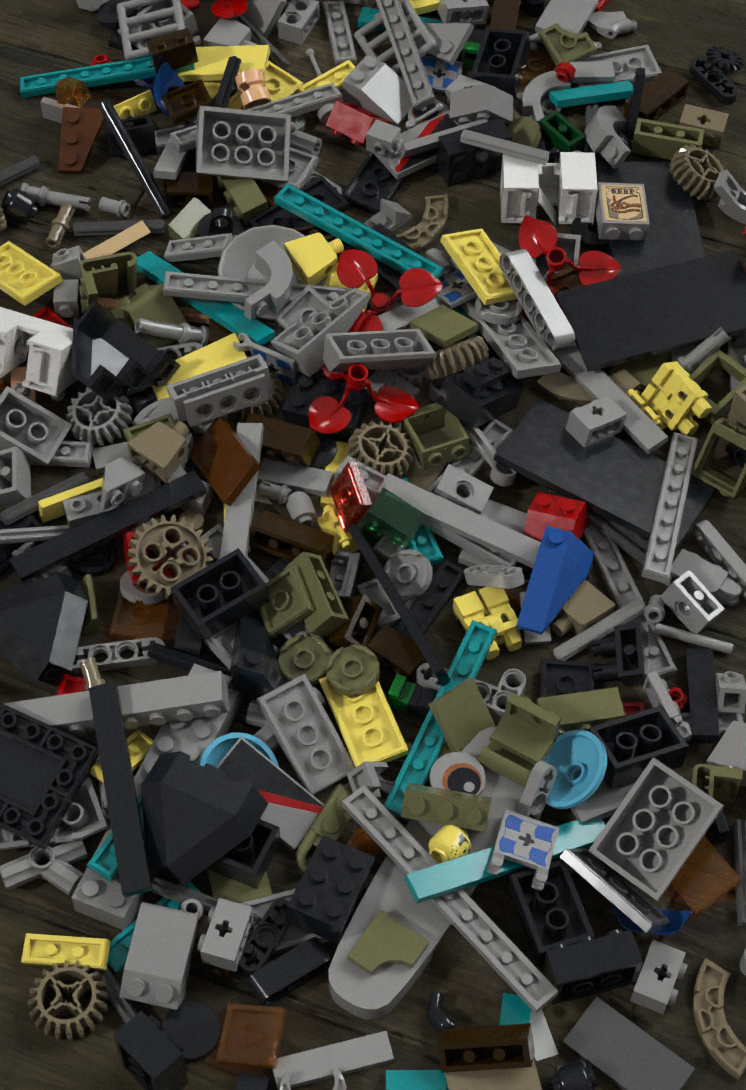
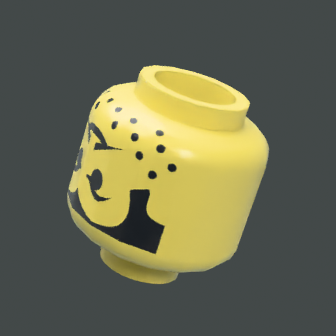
M454 825L441 827L428 843L429 855L438 864L468 855L471 849L467 831Z

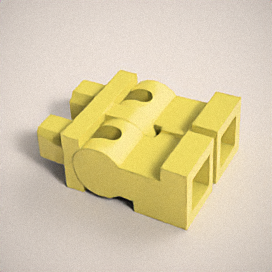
M677 361L663 363L652 378L653 382L648 384L640 397L645 401V406L648 405L662 418L661 421L667 424L671 431L679 429L686 436L693 435L699 428V425L692 417L696 414L699 418H705L712 410V407L705 400L708 394L689 378L690 375Z
M484 587L479 589L478 595L476 591L454 598L453 614L461 622L465 633L472 620L497 630L496 637L485 658L486 660L496 658L499 655L500 649L497 645L505 643L509 651L521 648L520 629L516 628L518 618L511 608L508 596L503 588Z

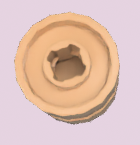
M250 69L239 73L235 77L237 88L242 92L240 98L244 109H250L271 102L268 88L264 87L266 81L262 69Z

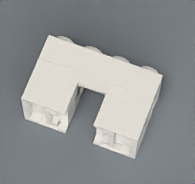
M560 152L559 163H547L546 165L503 154L500 181L501 223H522L526 215L536 219L537 206H541L538 201L540 187L553 206H558L559 224H572L575 218H581V222H588L593 225L598 191L595 153Z
M0 307V378L26 361V354L29 351L26 379L22 382V386L57 396L77 380L71 375L73 328Z

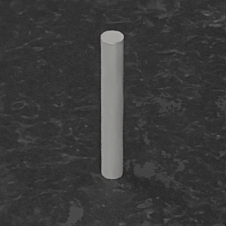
M656 623L654 627V633L728 654H731L733 649L732 643Z

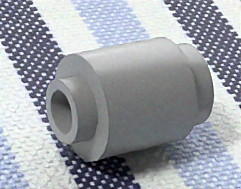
M432 248L423 255L426 259L443 267L444 276L455 271L454 266L442 251Z
M302 491L292 493L288 497L286 505L291 520L312 527L317 522L318 517L311 498Z

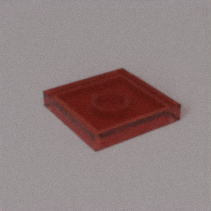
M348 461L329 489L344 532H349L347 527L353 523L358 524L372 505L357 461Z

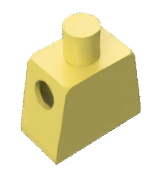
M315 233L284 243V251L289 256L292 270L301 283L316 285L336 270L337 254L344 251V246L339 238L328 243L321 233Z

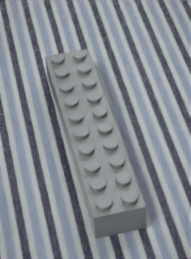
M194 664L189 675L215 671ZM224 675V677H225V679H226V681H227V683H228V681H229V676ZM228 688L229 713H223L217 717L203 716L193 718L190 721L176 720L163 724L134 777L137 798L142 793L141 784L160 754L182 751L191 756L190 761L199 764L200 758L207 746L215 739L227 734L245 699V693ZM111 823L106 833L104 834L96 852L112 832ZM87 867L71 898L75 911L124 930L132 923L147 892L124 898L119 874L111 883ZM149 868L151 882L155 877L158 868Z

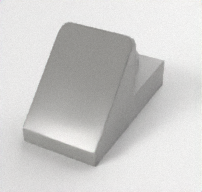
M381 199L380 212L363 224L372 229L381 223L391 232H394L410 221L413 215L398 203Z

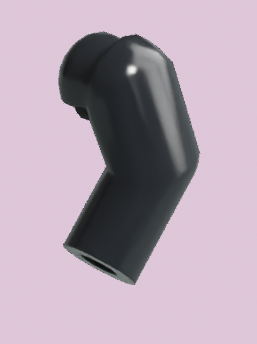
M432 992L429 994L426 1018L428 1023L439 1033H441L442 1029L456 1028L455 1020L442 1010L444 995Z

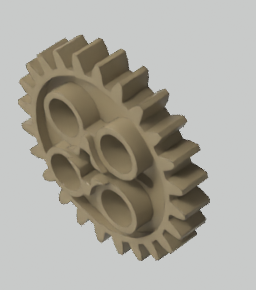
M161 515L159 523L154 518H151L149 522L150 527L143 523L141 531H135L133 535L135 539L130 540L129 546L132 549H128L127 556L132 557V559L128 561L127 565L135 567L131 572V576H140L137 584L140 585L145 582L147 584L146 592L154 588L155 597L162 591L164 592L165 599H168L172 593V586L213 562V558L207 556L211 554L213 549L205 547L209 538L201 539L200 536L203 530L200 529L195 532L193 530L194 522L189 526L185 525V517L180 522H176L175 515H172L170 521H167L165 516ZM171 535L175 537L177 543H169L165 536ZM183 543L188 544V546L177 552L175 558L171 557L166 560L157 571L152 570V568L164 561L166 555L171 556ZM153 551L157 554L158 558L151 559L147 557L145 552ZM183 555L192 556L195 562H186L183 559ZM163 571H172L175 578L169 579L165 577Z

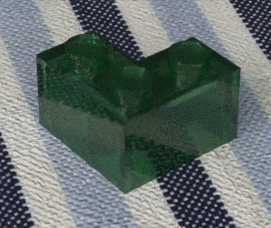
M383 487L358 527L364 537L369 540L378 542L383 534H385L391 542L406 548L427 515Z

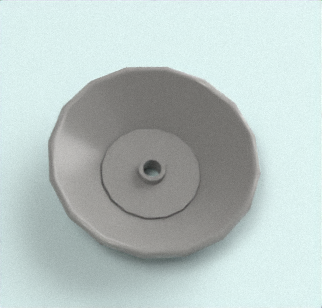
M277 225L253 227L235 236L222 251L217 269L218 275L222 277L268 281L255 269V252L273 240L284 249V243L305 237V235L295 229ZM292 270V283L302 284ZM324 278L316 285L324 286L326 278ZM231 302L234 306L244 311L245 303ZM286 307L276 315L268 309L264 315L258 317L275 320Z

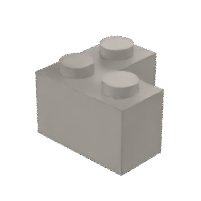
M485 83L450 92V119L459 122V125L486 118L488 122L499 118L502 119L504 124L513 122V96Z

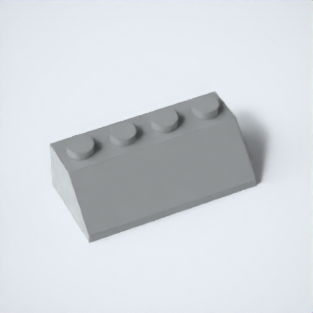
M420 329L331 333L325 335L323 361L329 372L334 373L348 371L349 367L353 364H362L368 370L412 369L414 367H424L427 362L435 358L436 353Z

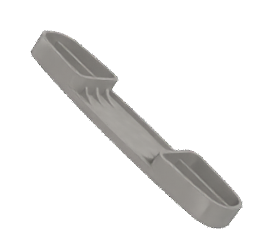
M489 727L480 731L461 753H467L478 760L483 747L487 748L490 744V736L496 727ZM484 766L486 779L481 796L492 797L489 822L486 832L465 829L471 843V849L468 854L495 846L505 809L516 812L525 789ZM411 819L405 829L429 853L428 843L430 839L445 825ZM388 855L358 905L328 969L329 992L333 1000L344 1010L366 1020L379 1019L390 1013L432 961L434 950L452 926L449 920L430 900L416 904L404 881L406 874ZM478 884L464 888L463 891L470 897ZM380 910L429 941V946L413 968L403 964H388L380 967L370 975L347 960V955Z

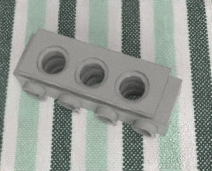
M260 354L166 386L171 408L175 416L181 422L188 420L190 427L269 400L268 392L273 391L269 368Z

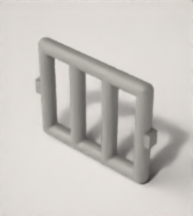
M130 0L117 5L121 39L126 60L149 56L147 47L132 51L131 43L186 29L181 0H172L173 7L129 18L126 15L127 10L167 0ZM175 16L176 23L133 34L129 33L130 26Z
M400 0L402 8L408 15L406 16L408 24L413 23L417 29L412 32L414 41L422 37L426 42L425 45L418 49L420 57H423L436 48L437 43L408 0ZM379 12L374 15L375 19L354 33V37L366 55L385 63L395 56L393 47L378 57L373 50L389 40L387 30L369 43L364 37L384 23ZM398 63L391 67L396 74L401 72Z

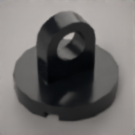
M217 208L201 218L197 227V236L203 237L232 233L234 237V235L243 233L244 230L242 223L230 210Z

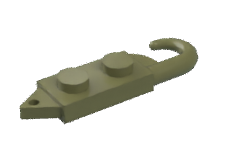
M350 783L343 786L339 784L334 788L298 846L295 854L296 863L303 872H305L308 866L306 855L312 846L317 848L323 835L336 841L352 817L342 807V801L353 793Z

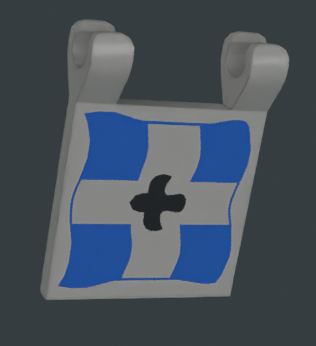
M424 55L421 57L433 92L445 94V89L462 75L463 62L455 61L454 65H451L431 56Z
M453 259L450 262L454 266L455 271L444 276V280L441 282L443 288L436 296L450 309L478 296Z
M239 333L238 339L244 342L237 343L234 341V349L239 352L251 351V357L260 354L267 364L270 373H276L277 378L281 380L282 384L291 388L297 375L296 360L253 343L246 334Z
M505 809L487 872L498 875L504 859L536 869L531 887L542 891L544 883L548 878L559 827Z

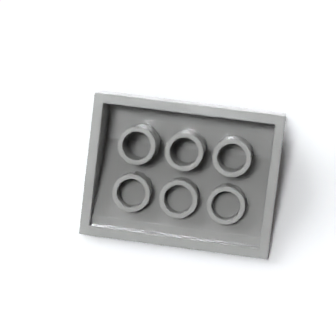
M200 106L196 125V174L288 182L291 115Z
M653 757L588 851L659 901L724 805Z

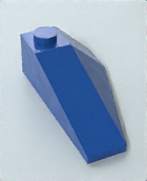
M546 525L516 628L542 635L559 614L566 601L570 600L574 595L577 587L587 578L594 552L572 532Z

